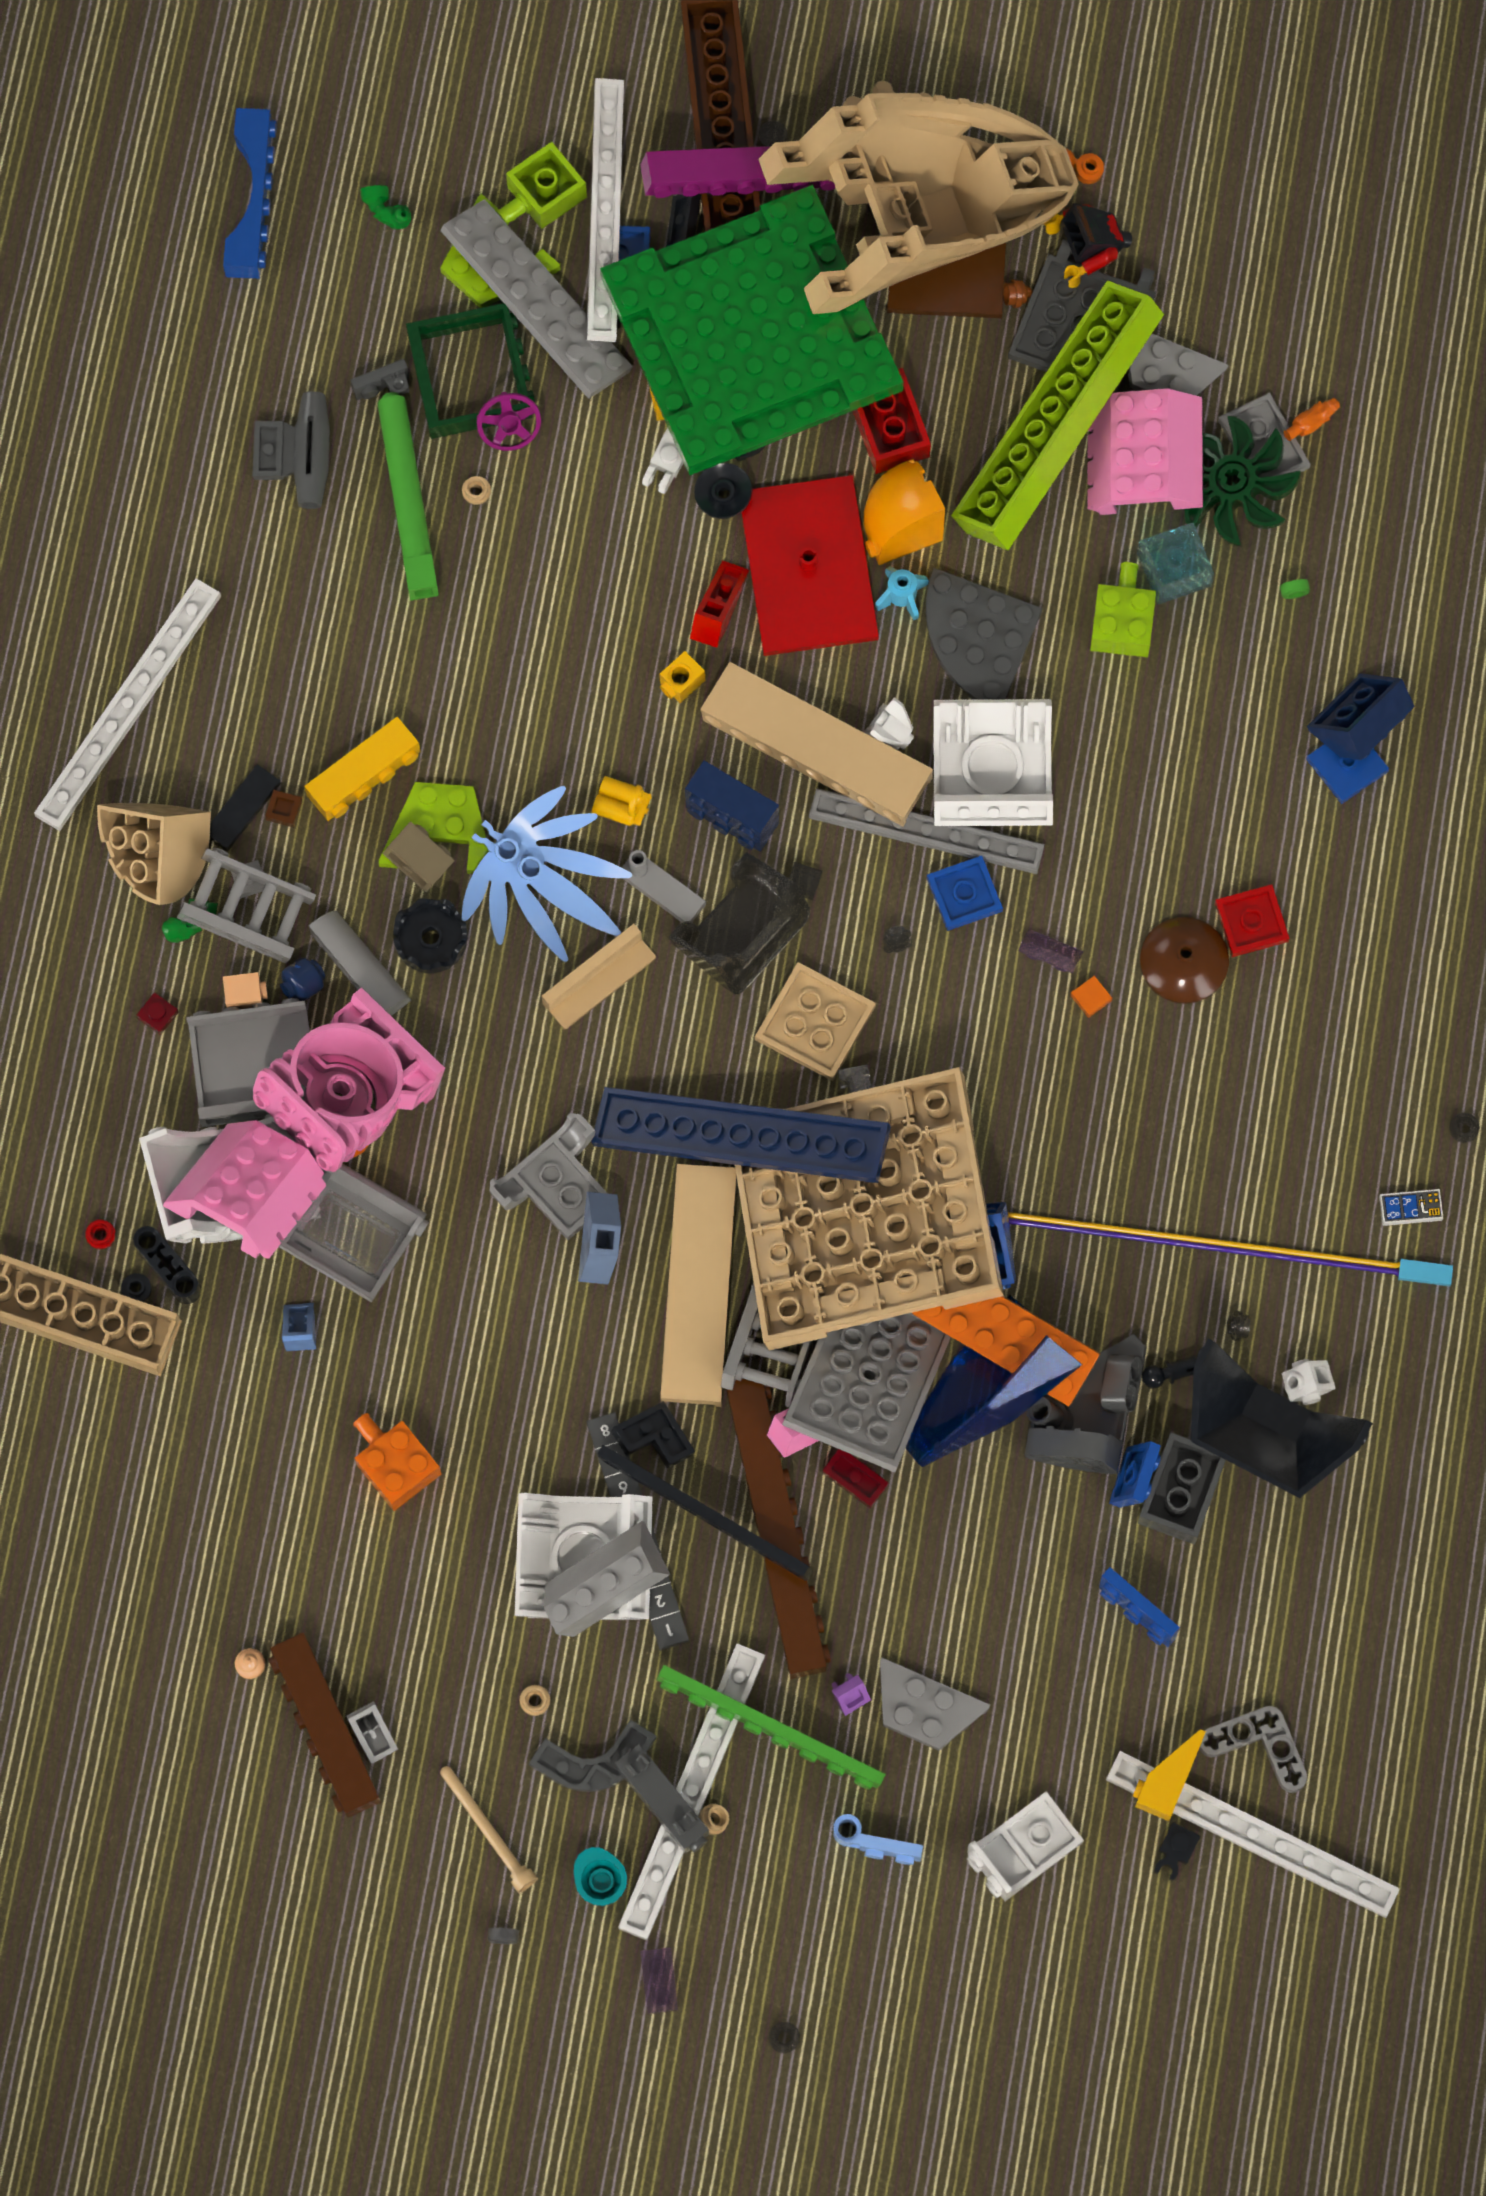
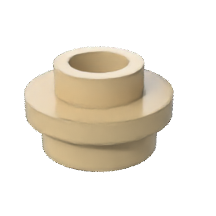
M473 476L464 482L462 494L468 503L479 505L489 499L491 487L485 478ZM475 488L482 490L479 495L471 493Z
M540 1685L526 1687L520 1695L521 1708L528 1715H542L550 1706L548 1691ZM531 1697H540L541 1703L538 1706H532L529 1703Z
M708 1804L700 1811L699 1818L709 1829V1834L717 1835L726 1829L729 1823V1814L724 1807L717 1804Z

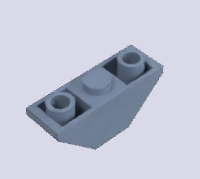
M587 1192L578 1282L609 1284L619 1254L621 1233L617 1194Z

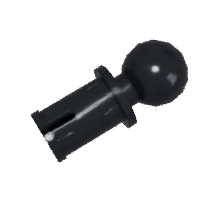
M1193 1355L1171 1363L1167 1360L1164 1362V1368L1150 1365L1142 1372V1381L1144 1385L1151 1389L1159 1388L1166 1379H1169L1170 1384H1174V1380L1194 1374V1364L1197 1359Z

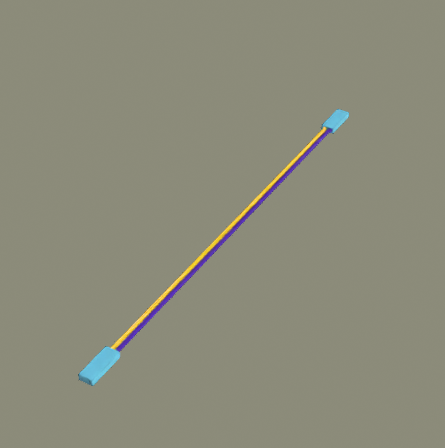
M1008 1212L1009 1224L1394 1274L1398 1276V1280L1451 1286L1452 1265L1400 1259V1262L1393 1263Z

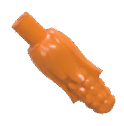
M1336 398L1325 402L1318 401L1313 407L1301 412L1293 420L1292 426L1283 432L1284 437L1291 441L1298 435L1306 436L1313 433L1322 424L1329 421L1331 415L1340 408L1339 401Z

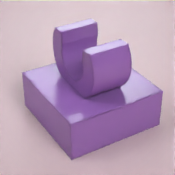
M849 1673L846 1674L848 1681L840 1686L836 1682L832 1683V1693L845 1716L871 1701L861 1678L858 1675L853 1677Z

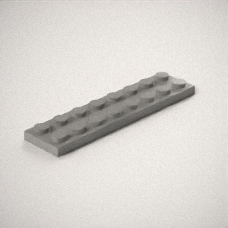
M485 199L443 224L440 231L588 399L630 373L633 366L612 342L587 340V314Z

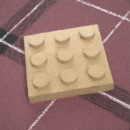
M797 962L755 1035V1040L833 1081L874 1011L876 1003Z

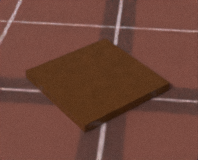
M1006 243L889 286L887 313L1002 319Z

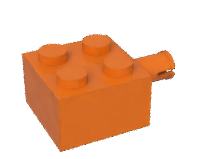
M365 1413L354 1422L353 1426L358 1429L369 1443L365 1450L354 1457L356 1464L393 1511L397 1510L442 1475L440 1466L403 1421L384 1433L372 1420L369 1413Z

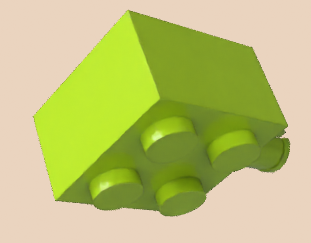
M550 142L506 173L507 188L515 196V199L496 210V212L507 225L522 214L527 213L543 229L587 198L586 182L554 143Z
M1132 562L1120 564L1121 570L1118 586L1098 584L1090 651L1148 657L1156 591L1136 588L1138 564Z

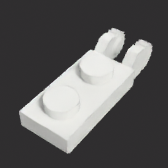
M668 427L642 481V485L648 487L653 482L657 470L664 472L665 475L659 483L658 492L663 494L667 492L673 478L677 477L683 465L682 458Z

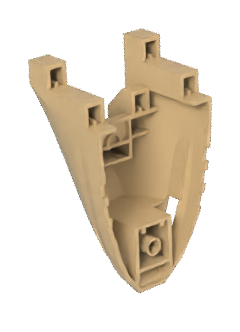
M921 93L867 94L857 105L832 107L799 141L775 142L758 159L767 185L826 180L834 182L837 193L846 205L870 204L880 232L879 236L864 237L856 244L860 256L845 270L820 272L804 287L812 314L838 312L903 280L1021 237L1043 225L1068 204L1079 185L1066 148L1039 126L1014 113L987 103L970 102L969 99L965 98L948 99L943 95L922 97ZM972 126L1004 136L1015 142L991 144L963 134Z

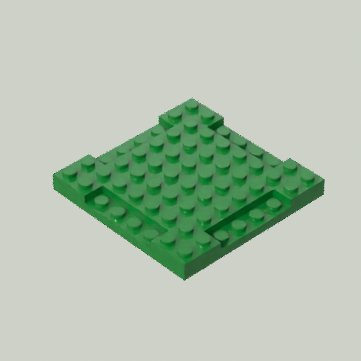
M813 185L762 204L757 212L657 251L654 248H650L600 268L602 282L689 476L903 391L904 382L863 299L838 312L812 314L804 287L820 272L845 270L848 267L835 239V232Z

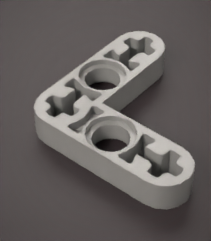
M1266 1706L1204 1730L1206 1733L1199 1750L1205 1756L1217 1757L1261 1740L1278 1783L1283 1790L1295 1793L1300 1791L1306 1784V1770L1284 1716L1276 1707ZM1266 1713H1269L1270 1717L1276 1716L1277 1721L1274 1723V1728L1270 1729L1269 1725H1263L1258 1728L1261 1734H1255V1727L1250 1720L1251 1718H1255V1724L1264 1720ZM1236 1724H1245L1249 1728L1250 1734L1248 1738L1238 1740L1233 1736L1232 1728ZM1225 1728L1227 1738L1232 1744L1227 1746V1740L1221 1741L1217 1744V1750H1213L1211 1746L1206 1747L1204 1745L1208 1740V1735H1212L1214 1739L1220 1738L1224 1735L1221 1730ZM1278 1741L1287 1743L1290 1749L1288 1756L1280 1758L1274 1755L1272 1750L1273 1744ZM1294 1758L1296 1763H1291L1290 1768L1293 1774L1299 1773L1301 1776L1296 1786H1293L1292 1782L1286 1783L1285 1778L1288 1776L1287 1768L1284 1766L1280 1769L1278 1764H1286Z

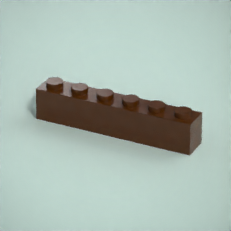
M304 1632L270 1647L273 1656L268 1658L275 1675L281 1673L286 1684L281 1685L287 1702L294 1700L298 1711L293 1713L300 1730L307 1728L311 1739L306 1740V1743L313 1758L319 1755L323 1766L318 1768L325 1785L330 1783L333 1785L336 1794L332 1795L331 1798L338 1813L344 1811L347 1818L381 1803Z

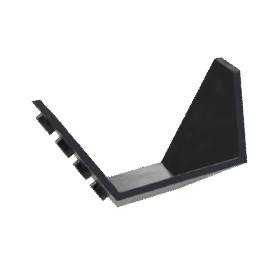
M1209 1338L1204 1347L1199 1350L1193 1374L1192 1443L1301 1498L1354 1455L1367 1441L1369 1430L1373 1424L1368 1420L1313 1412L1295 1402H1290L1289 1399L1258 1384L1216 1342Z

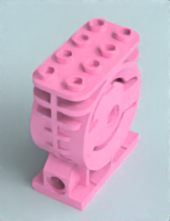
M360 988L353 994L351 1002L334 1014L330 1024L317 1027L307 1033L298 1042L294 1050L288 1049L284 1052L282 1059L276 1058L270 1064L269 1069L264 1068L258 1073L253 1087V1100L260 1109L266 1110L274 1118L279 1128L286 1130L295 1139L296 1143L307 1148L323 1170L336 1172L343 1162H348L354 1157L356 1150L362 1151L367 1145L376 1141L383 1134L395 1116L397 1109L413 1110L420 1103L424 1102L427 1104L436 1094L445 1067L364 989ZM301 1084L306 1087L305 1092L303 1091ZM372 1089L375 1095V1110L370 1107L373 1099Z

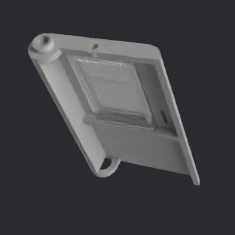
M273 1121L268 1126L296 1142L286 1130L279 1128ZM342 1163V1166L336 1172L323 1170L324 1175L322 1179L327 1186L317 1199L312 1201L313 1204L302 1218L296 1220L297 1224L284 1240H280L281 1244L279 1247L372 1303L415 1235L421 1237L429 1222L425 1220L427 1215L425 1212Z

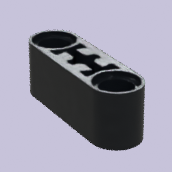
M151 1226L139 1228L133 1237L138 1254L180 1303H194L201 1294V1288L196 1276L155 1228ZM145 1238H155L156 1243L153 1247L149 1249L141 1247V1243ZM160 1254H162L167 1263L172 1264L176 1272L174 1276L166 1267L162 1266L158 1258ZM183 1282L194 1284L193 1289L188 1293H180L178 1291L179 1286Z

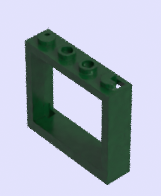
M504 303L406 323L407 335L431 439L477 430L476 417L478 413L439 421L421 340L502 324L517 393L527 396L535 403L533 390L527 391L525 382L530 381L527 364L521 365L519 357L524 355L521 338L515 339L514 329H518L517 319L513 313H509V309ZM520 401V404L512 405L514 412L530 407L523 401ZM501 408L488 410L485 415H500ZM482 423V428L497 426Z

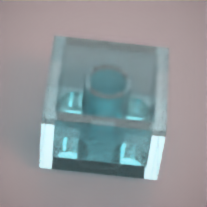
M1194 523L1139 541L1137 555L1151 590L1156 591L1155 600L1157 605L1212 586L1214 572Z

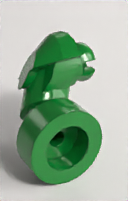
M374 185L360 189L361 201L368 205L371 212L375 213L374 218L394 230L404 229L409 226L411 212L406 205L385 206L384 203L390 198L389 186Z
M189 898L188 904H190V902L194 901L195 899ZM207 901L205 905L207 907L206 911L216 915L218 903ZM169 917L162 925V932L167 941L171 943L185 941L202 931L200 927L177 917Z

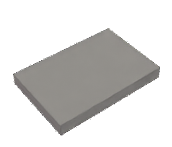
M1270 393L1219 416L1218 421L1232 446L1233 438L1227 416L1239 418L1248 425L1255 441V446L1248 459H1253L1262 449L1275 428L1281 434L1284 454L1277 469L1262 473L1259 477L1278 476L1296 471L1303 472L1310 468L1311 464L1296 438L1288 441L1284 437L1283 432L1289 428V425Z

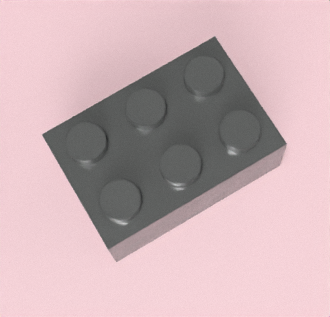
M1170 1433L1151 1484V1492L1145 1500L1138 1524L1195 1545L1226 1460L1192 1443L1188 1438Z

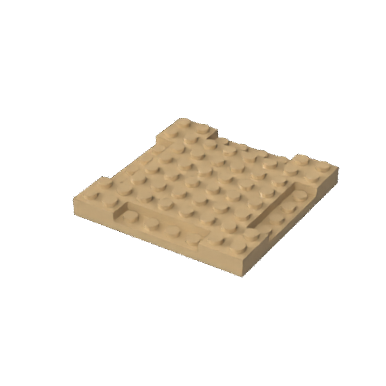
M960 1067L783 1109L889 1123L891 1130L878 1183L735 1165L763 1343L769 1351L828 1337L827 1332L938 1306H943L946 1310L1004 1296L974 1142V1126L965 1076Z

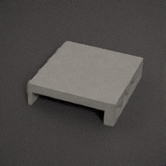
M291 998L283 1000L282 1004L257 1003L248 1009L240 1010V1007H228L219 1013L211 1014L210 1011H199L191 1017H186L190 1032L199 1105L198 1115L201 1126L208 1127L265 1119V1116L269 1113L264 1109H260L253 1100V1087L257 1075L262 1069H269L270 1064L276 1058L282 1059L284 1052L288 1049L294 1050L298 1042L310 1032L305 1001ZM301 1084V1087H302L303 1091L305 1092V1088H306V1087Z

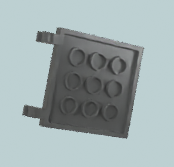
M1063 239L1057 256L1048 254L1008 353V359L1047 372L1107 280L1149 295L1154 301L1156 292L1149 289L1154 280L1155 271L1144 268L1137 285L1098 271L1090 275L1085 273L1081 276V282L1078 287L1069 288L1068 281L1074 276L1064 279L1066 267L1069 265L1080 267L1081 265L1069 261L1072 251L1068 241ZM1123 378L1121 379L1113 393L1118 392Z

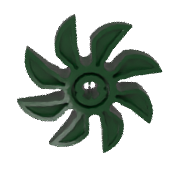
M1227 416L1233 438L1234 451L1230 455H1225L1220 439L1214 435L1203 433V455L1211 460L1214 465L1210 468L1203 465V485L1209 484L1206 489H1203V508L1185 509L1184 515L1186 524L1193 534L1207 512L1216 503H1221L1213 517L1215 527L1226 542L1235 546H1241L1236 526V508L1243 507L1249 524L1254 527L1271 529L1286 522L1285 518L1264 507L1254 498L1258 494L1273 501L1285 498L1298 485L1301 471L1278 476L1259 477L1262 473L1277 469L1284 454L1281 434L1275 428L1262 449L1253 459H1248L1255 446L1253 434L1244 421L1233 416ZM1236 476H1238L1240 482L1236 485L1233 482L1231 486L1229 480L1232 477L1236 480Z

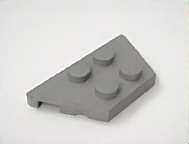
M1151 334L1129 367L1130 388L1137 391L1168 388L1197 396L1227 370L1228 364Z
M885 1658L880 1660L883 1727L938 1751L943 1749L953 1738L966 1730L970 1724L982 1714L984 1715L990 1708V1704Z

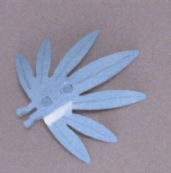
M565 786L551 790L528 804L514 817L503 833L494 831L490 823L486 820L483 821L481 826L487 829L488 835L496 840V843L494 844L487 838H480L476 833L471 837L475 842L484 844L489 852L478 864L470 878L465 891L461 914L463 921H467L480 905L490 881V922L496 943L501 945L507 923L505 883L509 882L517 903L533 930L563 962H567L568 957L562 941L546 911L529 890L527 884H530L557 908L584 924L614 936H618L622 932L589 896L568 879L544 865V862L546 861L560 868L590 876L605 878L632 877L631 872L598 857L574 850L538 846L536 844L538 840L556 838L574 832L598 818V815L594 813L574 814L555 818L532 828L531 825L547 815L558 803L566 790Z

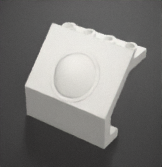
M1051 699L934 700V826L1053 825Z
M519 1493L515 1616L549 1619L544 1609L545 1584L641 1521L645 1522L652 1535L653 1497L633 1494L622 1495V1497H581ZM650 1588L601 1620L649 1619Z

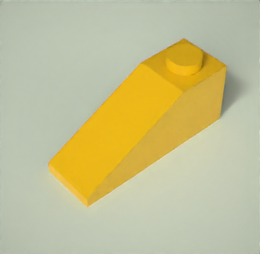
M1201 1729L1148 1773L1145 1781L1139 1779L1132 1796L1138 1799L1135 1805L1136 1808L1170 1821L1206 1731Z

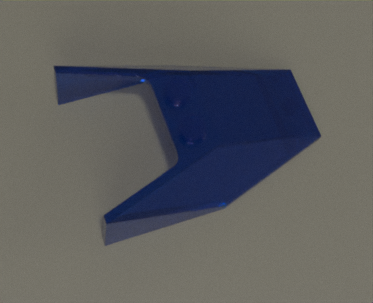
M1009 1295V1296L1007 1297L1008 1299L1012 1300L1013 1302H1015V1303H1017L1018 1305L1022 1306L1023 1308L1027 1309L1024 1305H1022L1019 1301H1017L1013 1296ZM1048 1335L1045 1336L1014 1373L1009 1372L965 1345L950 1362L923 1404L906 1449L921 1467H924L1012 1423L1082 1364Z

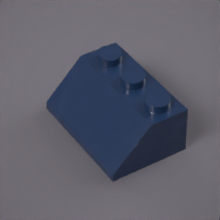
M1360 673L1307 725L1309 732L1338 756L1362 760L1370 754V751L1381 740L1388 736V733L1398 723L1405 719L1406 715L1415 706L1402 678Z

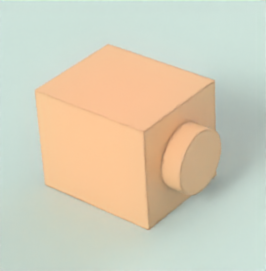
M258 972L223 976L227 1008L240 1007V1010L252 1008L254 1004L263 1003V999H268L266 981L261 982Z

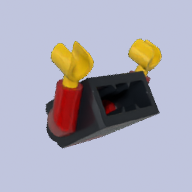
M1073 203L1070 209L1062 211L1063 214L1059 215L1057 213L1044 223L1046 225V233L1049 235L1057 234L1060 231V224L1062 225L1075 262L1082 264L1080 267L1076 265L1066 267L1064 279L1074 276L1068 281L1069 288L1078 287L1081 282V276L1085 273L1090 275L1115 261L1122 248H1129L1132 243L1131 232L1120 230L1113 213L1096 209L1089 204Z

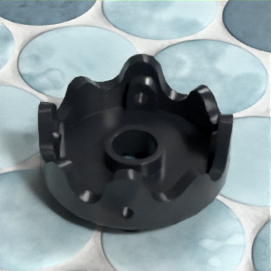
M421 898L409 908L402 909L397 913L394 923L393 941L398 956L411 969L421 973H439L451 968L463 956L468 940L466 923L461 919V915L449 900ZM428 931H435L438 933L439 939L434 944H427L422 940L423 935Z

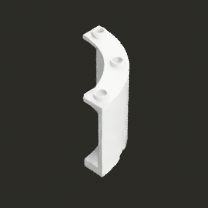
M267 1114L265 1119L259 1121L266 1126H269L272 1121L275 1123L274 1118L270 1114ZM157 1127L151 1129L148 1132L149 1135L139 1138L166 1240L189 1243L192 1238H200L201 1243H217L243 1239V1235L199 1210L191 1218L185 1219L163 1206L166 1199L223 1129L217 1130V1127H208L197 1132H185L167 1129L166 1127ZM319 1209L316 1210L309 1222L321 1218Z

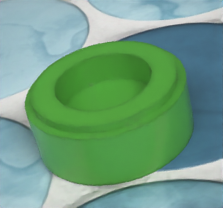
M1298 579L1280 585L1281 596L1284 599H1294L1307 595L1310 592L1308 580Z

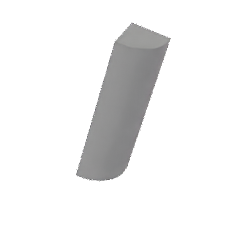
M338 911L326 913L308 925L313 938L357 990L360 988L364 989L391 1016L412 1001Z

